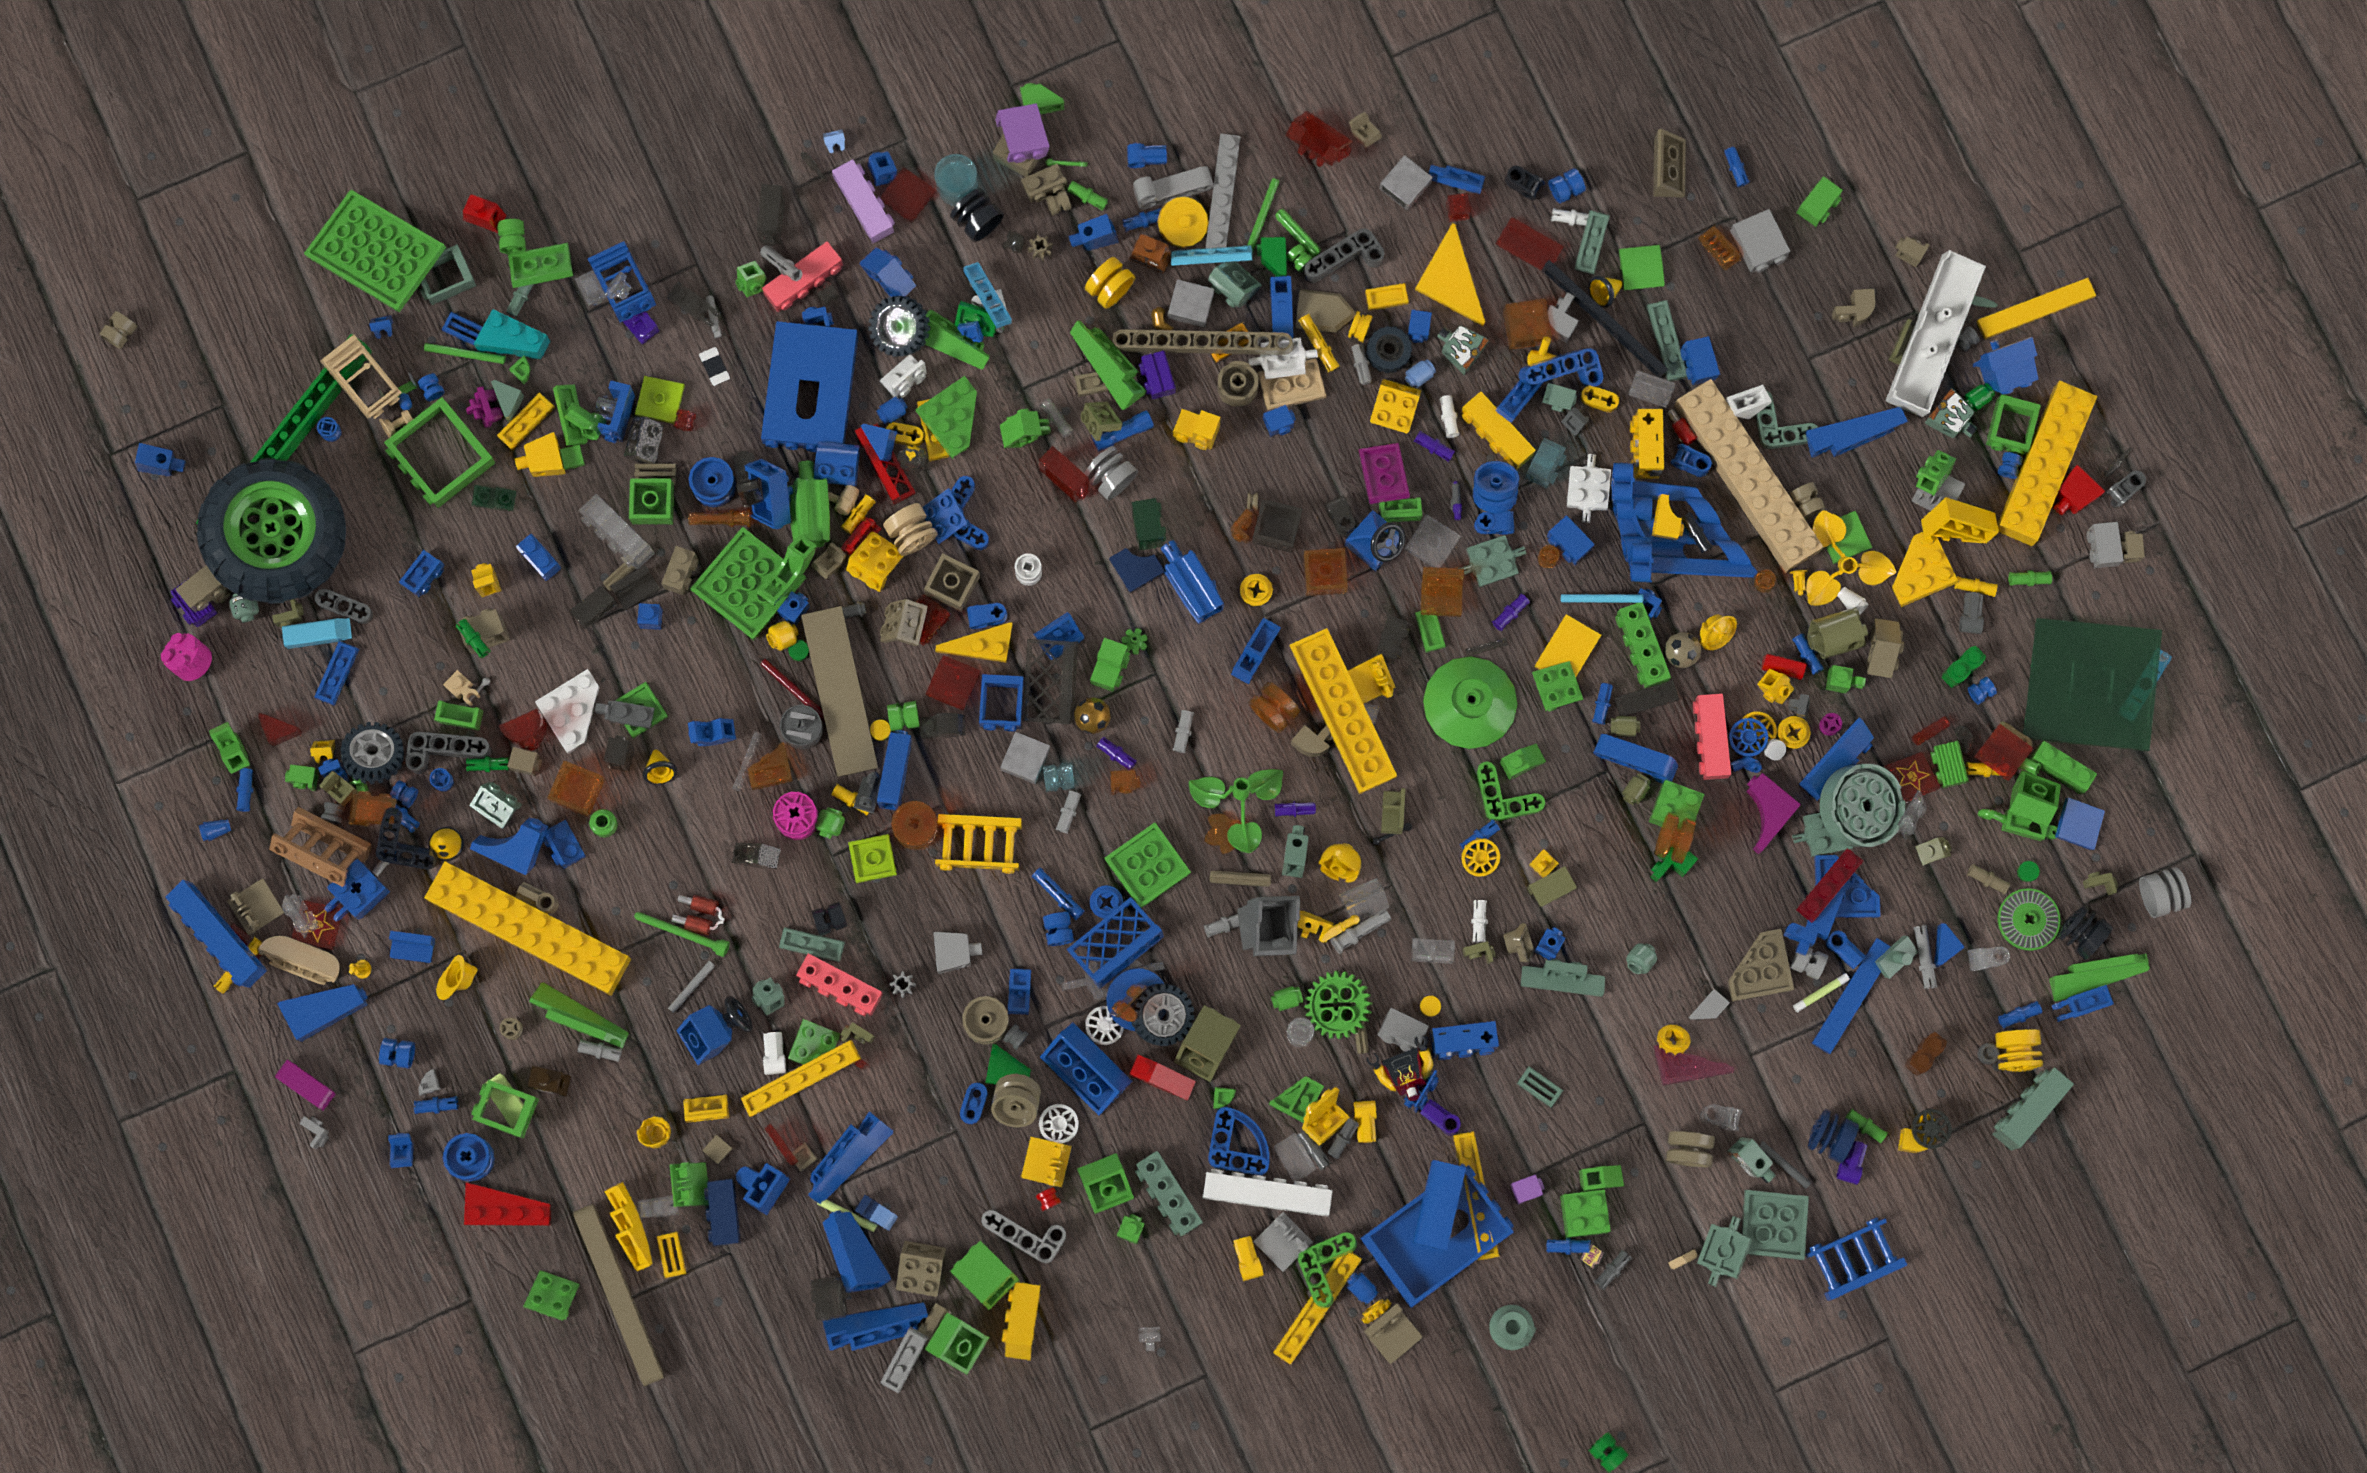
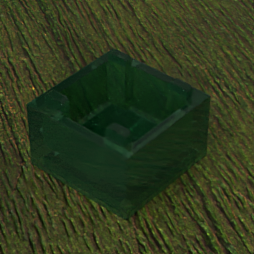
M1156 498L1132 502V516L1139 551L1162 547L1163 542L1166 541V528L1164 526L1161 527L1160 523L1162 507L1160 502L1157 503Z

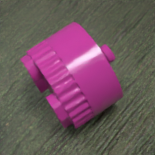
M176 633L172 635L170 642L167 643L161 653V660L180 679L193 681L206 673L212 661V654L210 649L192 634Z

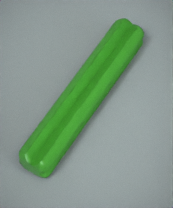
M1284 209L1279 210L1275 214L1276 219L1313 258L1321 253L1320 247Z

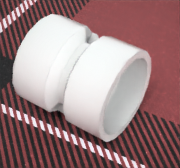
M1023 554L1017 558L1015 562L1017 580L1026 586H1032L1040 581L1042 567L1037 556Z

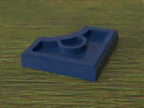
M1125 548L1109 558L1110 563L1129 593L1134 592L1165 573L1155 555L1138 557Z

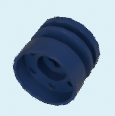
M1824 1109L1811 1129L1807 1149L1813 1151L1818 1145L1817 1153L1822 1154L1826 1147H1828V1158L1841 1164L1853 1145L1859 1129V1123L1845 1118L1838 1125L1839 1114L1835 1113L1830 1119L1831 1111Z

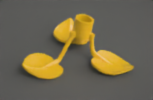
M1825 510L1817 515L1812 531L1823 547L1831 544L1841 558L1838 561L1839 571L1831 576L1826 571H1816L1807 579L1806 592L1810 605H1824L1834 600L1840 592L1841 585L1833 578L1842 575L1843 572L1851 574L1860 567L1858 575L1868 585L1882 583L1896 573L1892 562L1880 552H1864L1861 556V563H1857L1852 557L1845 556L1835 544V542H1839L1845 537L1846 526L1843 520Z

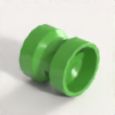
M1301 244L1292 248L1286 255L1289 262L1295 264V269L1298 272H1302L1305 269L1306 263L1313 259L1310 254H1306L1305 248Z

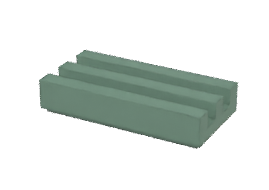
M1529 1066L1517 1082V1085L1550 1108H1552L1563 1092L1560 1087ZM1529 1073L1532 1074L1540 1081L1548 1085L1550 1088L1555 1090L1557 1093L1554 1095L1549 1090L1538 1084L1536 1081H1534L1527 1075ZM1526 1080L1527 1082L1535 1086L1537 1089L1545 1093L1547 1096L1552 1098V1100L1549 1101L1544 1096L1536 1092L1534 1089L1526 1085L1523 1081Z

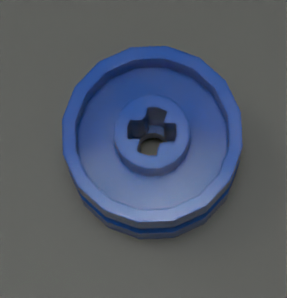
M708 457L701 459L695 463L689 474L690 488L696 499L704 506L713 508L723 506L730 502L735 495L737 485L734 473L728 463L720 458Z
M1491 461L1480 465L1474 475V503L1480 509L1491 513H1502L1510 510L1516 504L1518 498L1519 475L1517 470L1508 463Z
M469 1133L460 1134L452 1138L446 1145L443 1154L444 1166L448 1172L460 1180L469 1182L481 1180L488 1175L495 1159L493 1149L488 1141L480 1136ZM469 1154H472L470 1155L472 1159L470 1161H467V1156Z

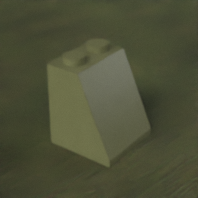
M1204 1005L1184 1039L1174 1063L1211 1082L1241 1025L1232 1018H1227L1215 1009Z

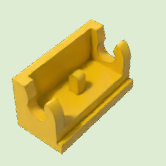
M727 1095L685 1099V1121L690 1123L729 1118Z

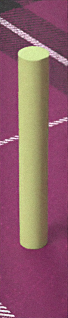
M827 1199L822 1204L817 1203L832 1212L839 1210L842 1213L851 1212ZM851 1212L858 1225L872 1232L875 1231L877 1224Z

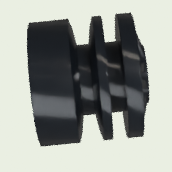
M977 188L963 197L950 214V218L956 221L959 227L966 226L964 233L972 242H978L987 237L1004 217V213L996 204H989L990 197L986 196L981 188Z
M2086 904L2068 917L2057 936L2062 941L2069 935L2065 943L2067 946L2077 941L2078 944L2074 952L2084 960H2087L2101 946L2113 930V926L2103 918L2096 923L2092 922L2096 915L2095 911L2085 916L2089 910V906Z

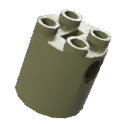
M1856 607L1811 620L1807 635L1810 648L1816 650L1822 659H1826L1866 646L1864 636H1867L1868 632L1865 624H1861L1859 620L1860 614Z

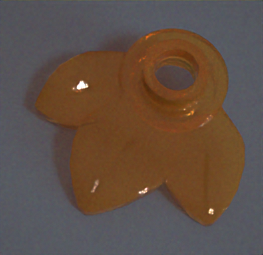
M1224 814L1209 816L1207 819L1213 828L1208 831L1204 841L1213 846L1220 845L1222 854L1234 850V847L1228 841L1227 834L1232 825L1241 824V822L1230 820Z

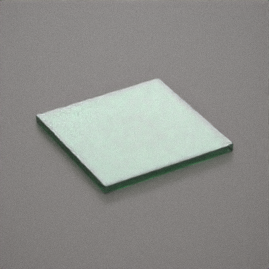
M2036 618L2023 734L2031 740L2150 751L2162 630Z

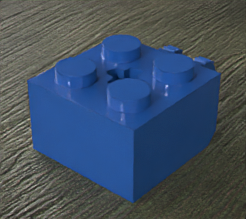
M356 859L346 869L348 873L343 887L333 882L326 887L335 897L326 905L325 911L327 913L332 911L340 902L344 906L333 917L336 922L341 920L348 912L360 920L390 893L388 888L359 859ZM358 886L361 889L360 893L355 892V889Z

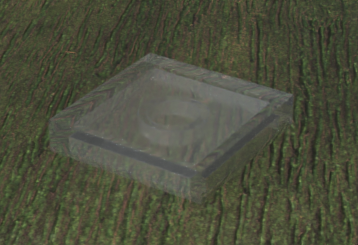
M1426 515L1405 546V550L1439 571L1461 536L1429 515Z

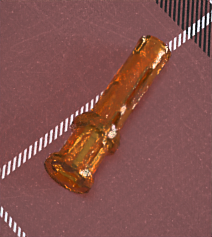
M730 509L728 512H689V525L723 524L730 527L735 525L751 527L752 517L750 515H752L751 509H747V511H734V509Z

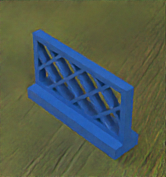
M1130 897L1071 945L1067 951L1094 981V984L1101 989L1164 936L1159 926L1155 925ZM1132 905L1136 910L1135 917H1124V910ZM1111 920H1120L1119 930H1108V923ZM1123 921H1135L1134 931H1123ZM1138 921L1147 922L1150 928L1145 932L1137 931ZM1095 933H1104L1103 943H1091L1092 936ZM1107 934H1119L1118 944H1106ZM1133 935V942L1129 945H1121V936ZM1079 946L1088 947L1087 957L1078 956L1074 951ZM1091 947H1102V957H1090ZM1105 948H1117L1116 956L1105 958ZM1089 961H1101L1100 969L1093 974L1089 969Z

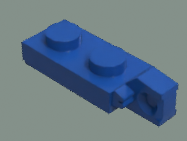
M1431 165L1428 173L1433 177L1432 181L1477 194L1481 193L1485 180L1483 175L1448 165L1446 168Z

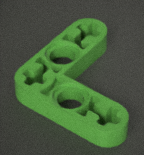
M1483 762L1478 766L1477 777L1485 814L1489 820L1501 821L1539 813L1543 810L1545 799L1538 793L1503 800L1495 766L1490 762ZM1485 766H1487L1488 770H1492L1489 773V780L1494 779L1495 782L1483 784L1482 781L1487 780L1484 773L1481 774ZM1493 786L1496 789V795L1493 797L1487 796L1485 788ZM1533 798H1536V801L1541 802V804L1538 805V808H1535L1534 805H1531L1527 807L1528 811H1525V804L1523 800H1526V804L1531 803L1533 801ZM1499 799V802H1495L1496 809L1501 811L1497 817L1493 813L1490 814L1493 806L1492 802L1487 804V801ZM1518 802L1521 805V811L1518 813L1512 812L1510 804Z
M1345 1232L1311 1246L1304 1252L1301 1251L1298 1256V1262L1312 1298L1320 1308L1330 1307L1334 1300L1321 1265L1352 1253L1356 1249L1357 1240L1351 1233ZM1345 1238H1348L1349 1241L1352 1240V1242L1349 1243L1350 1247L1347 1248L1345 1245L1340 1246V1252H1338L1337 1247L1334 1245L1335 1242H1337L1338 1245L1344 1244ZM1325 1246L1333 1247V1253L1325 1257L1322 1254V1249ZM1306 1255L1313 1257L1311 1259L1313 1269H1310L1309 1265L1303 1262L1306 1259ZM1314 1273L1321 1275V1281L1318 1284H1312L1310 1281ZM1321 1288L1326 1296L1329 1295V1297L1326 1298L1327 1302L1323 1303L1321 1300L1318 1301V1299L1321 1298V1295L1318 1290L1314 1292V1289Z

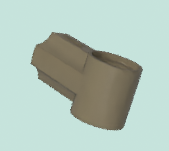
M523 882L517 890L515 898L546 914H553L558 910V900L549 893L526 882ZM547 899H551V906L549 908H544V901Z
M936 1303L925 1323L923 1322L918 1329L919 1332L929 1337L925 1346L929 1344L946 1313H952Z

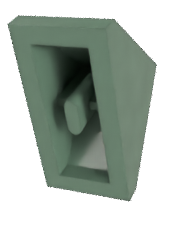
M493 380L491 383L507 422L510 423L514 419L524 395L521 390Z

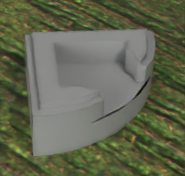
M435 1069L428 1071L422 1078L419 1085L420 1096L441 1090Z

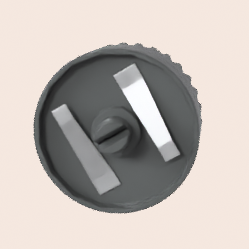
M795 705L786 710L782 715L780 731L788 745L795 749L805 750L817 745L823 735V724L818 713L813 708L806 705Z

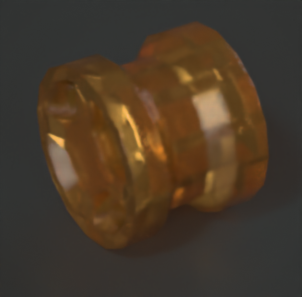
M1552 545L1544 546L1538 554V563L1543 568H1553L1559 560L1560 554L1558 549Z
M1766 569L1758 572L1754 579L1755 588L1762 593L1771 591L1776 582L1774 573Z

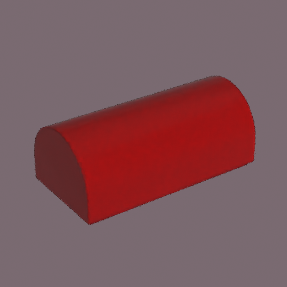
M1766 654L1763 657L1761 670L1768 671L1771 669L1778 673H1783L1787 677L1802 680L1806 663Z

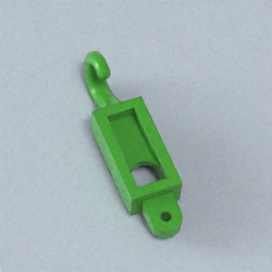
M1990 809L1978 811V816L1987 820L1993 818L2003 823L2001 831L2038 841L2045 840V838L2056 839V826L2039 824L2038 833L2031 832L2029 826L2032 822H2035L2025 817L2016 816L2009 812V809L2005 811V815Z

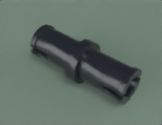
M1691 512L1684 515L1681 521L1690 533L1688 536L1690 539L1693 538L1701 553L1711 549L1713 546L1704 534V528L1699 526Z

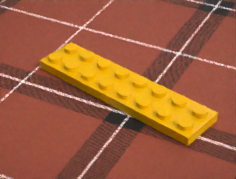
M1326 628L1290 644L1289 647L1358 793H1364L1397 778L1391 761L1328 629Z

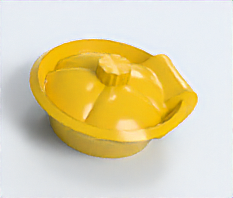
M1720 614L1711 616L1702 623L1700 645L1708 651L1717 650L1726 645L1735 634L1737 620L1733 616H1722Z

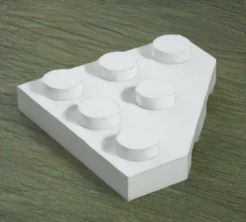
M588 669L535 701L567 754L586 744L587 733L600 688Z

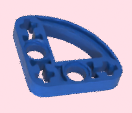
M1228 1107L1220 1108L1216 1113L1208 1156L1209 1164L1217 1169L1250 1175H1264L1269 1168V1149L1261 1129L1244 1113ZM1224 1111H1227L1228 1116H1231V1120L1228 1119L1225 1126H1230V1130L1216 1128L1217 1124L1222 1125V1118H1219V1114L1222 1115ZM1234 1119L1241 1122L1252 1132L1258 1143L1260 1156L1229 1151ZM1218 1132L1227 1134V1141L1220 1144L1216 1141L1215 1136ZM1216 1153H1221L1220 1156L1222 1158H1227V1154H1231L1229 1167L1225 1166V1161L1215 1164L1212 1156H1216ZM1234 1157H1242L1244 1159V1166L1235 1168L1232 1164ZM1247 1158H1252L1250 1163L1255 1164L1258 1160H1261L1262 1165H1265V1169L1257 1172L1256 1167L1250 1166V1171L1245 1170L1248 1164Z

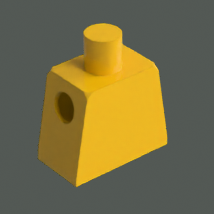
M550 433L525 444L526 456L515 458L517 469L521 470L529 467L533 477L566 474L555 433Z

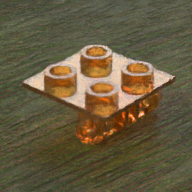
M1139 983L1131 985L1126 991L1127 996L1122 1001L1119 999L1112 1006L1111 1009L1113 1011L1110 1015L1117 1018L1120 1017L1128 1022L1135 1021L1137 1013L1130 1005L1143 992L1146 986Z

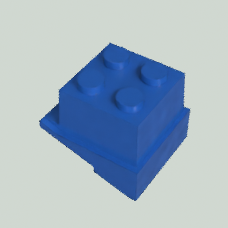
M2033 337L2001 348L1998 340L1990 341L1992 351L1981 355V360L1973 363V368H1980L1984 382L1989 384L1994 391L2002 394L2011 393L2014 391V388L2019 386L2028 387L2032 385L2033 381L2038 380L2034 360L2037 352Z

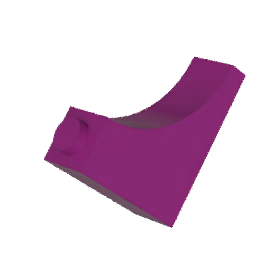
M1763 773L1759 777L1753 776L1747 784L1750 788L1746 791L1755 801L1761 816V832L1753 848L1757 854L1764 850L1801 805Z

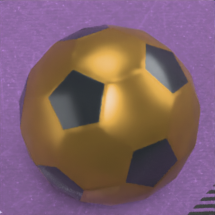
M1095 697L1086 698L1077 705L1074 719L1076 725L1082 731L1096 734L1105 730L1109 725L1111 711L1103 700Z

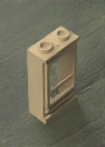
M355 335L351 336L321 360V363L367 419L371 416L374 419L384 412L382 408L385 405L389 404L392 406L400 400L398 395L402 392L395 386ZM362 354L369 363H365L363 368L345 380L339 371ZM371 365L391 391L368 408L348 383L365 369H369Z

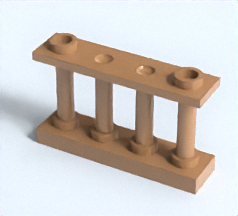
M298 807L293 814L291 824L293 827L284 837L274 833L269 849L343 887L348 873L346 869L355 858L363 863L368 859L371 843ZM300 831L311 836L302 847L291 842ZM318 840L329 845L320 856L309 851ZM337 849L348 854L339 865L328 861Z

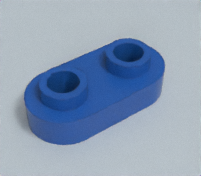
M973 1083L967 1088L960 1110V1117L966 1124H975L981 1118L988 1095L986 1087L981 1083ZM976 1090L981 1092V1096L978 1098L973 1096ZM970 1110L975 1112L972 1118L967 1117V1112Z

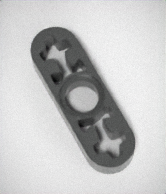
M321 589L315 595V601L321 608L345 618H350V620L360 624H367L373 618V612L366 604L331 590ZM328 594V597L331 600L335 601L334 607L331 608L333 604L328 601H325L323 604V601L320 598L322 596L325 597ZM342 601L349 602V609L345 612L339 611L338 608ZM354 605H356V606H355V609L358 610V611H360V612H363L364 609H365V612L367 613V616H366V617L363 616V617L360 619L359 614L353 612V611H354Z

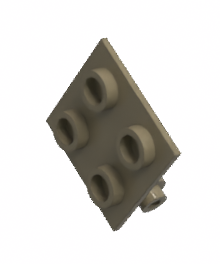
M263 878L242 892L231 894V899L227 901L248 935H251L285 913Z

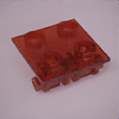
M925 594L917 600V603L928 606L919 641L922 646L929 644L933 634L937 635L936 630L940 631V626L942 627L949 621L951 616L950 612Z
M1999 724L1975 757L2009 781L2033 750V747Z

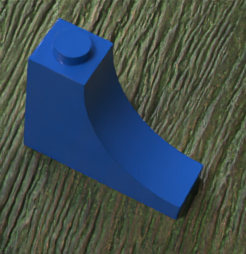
M529 817L521 825L517 834L503 839L479 835L472 842L470 849L526 875L534 868L548 826L538 819Z

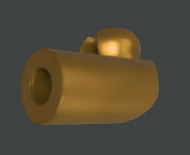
M1162 307L1153 309L1151 314L1153 326L1158 330L1173 331L1174 327L1167 324L1164 320L1165 310Z

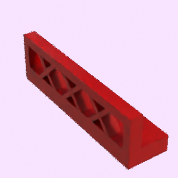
M863 429L855 430L860 444L893 504L895 505L915 495L916 493L894 452H892L891 456L894 463L880 460ZM888 465L897 467L898 474L896 478L888 475ZM897 484L907 485L909 491L900 496L896 490Z

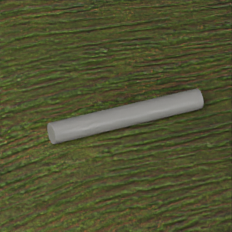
M708 961L668 1009L675 1013L715 965Z

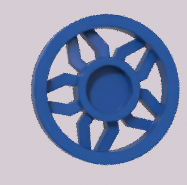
M1744 718L1732 726L1729 733V742L1733 750L1739 755L1745 757L1756 756L1765 749L1768 742V732L1760 721L1753 718ZM1744 722V731H1742L1741 729H1735L1739 724ZM1747 722H1749L1751 729H1746ZM1752 722L1758 724L1762 729L1753 730ZM1733 732H1740V737L1734 735ZM1757 732H1764L1759 737L1756 734ZM1765 736L1764 744L1761 747L1757 739L1760 740ZM1732 737L1741 740L1738 742L1737 747L1734 745ZM1743 743L1745 747L1740 751V745ZM1756 743L1759 750L1753 748L1752 745ZM1749 746L1754 753H1744V751Z

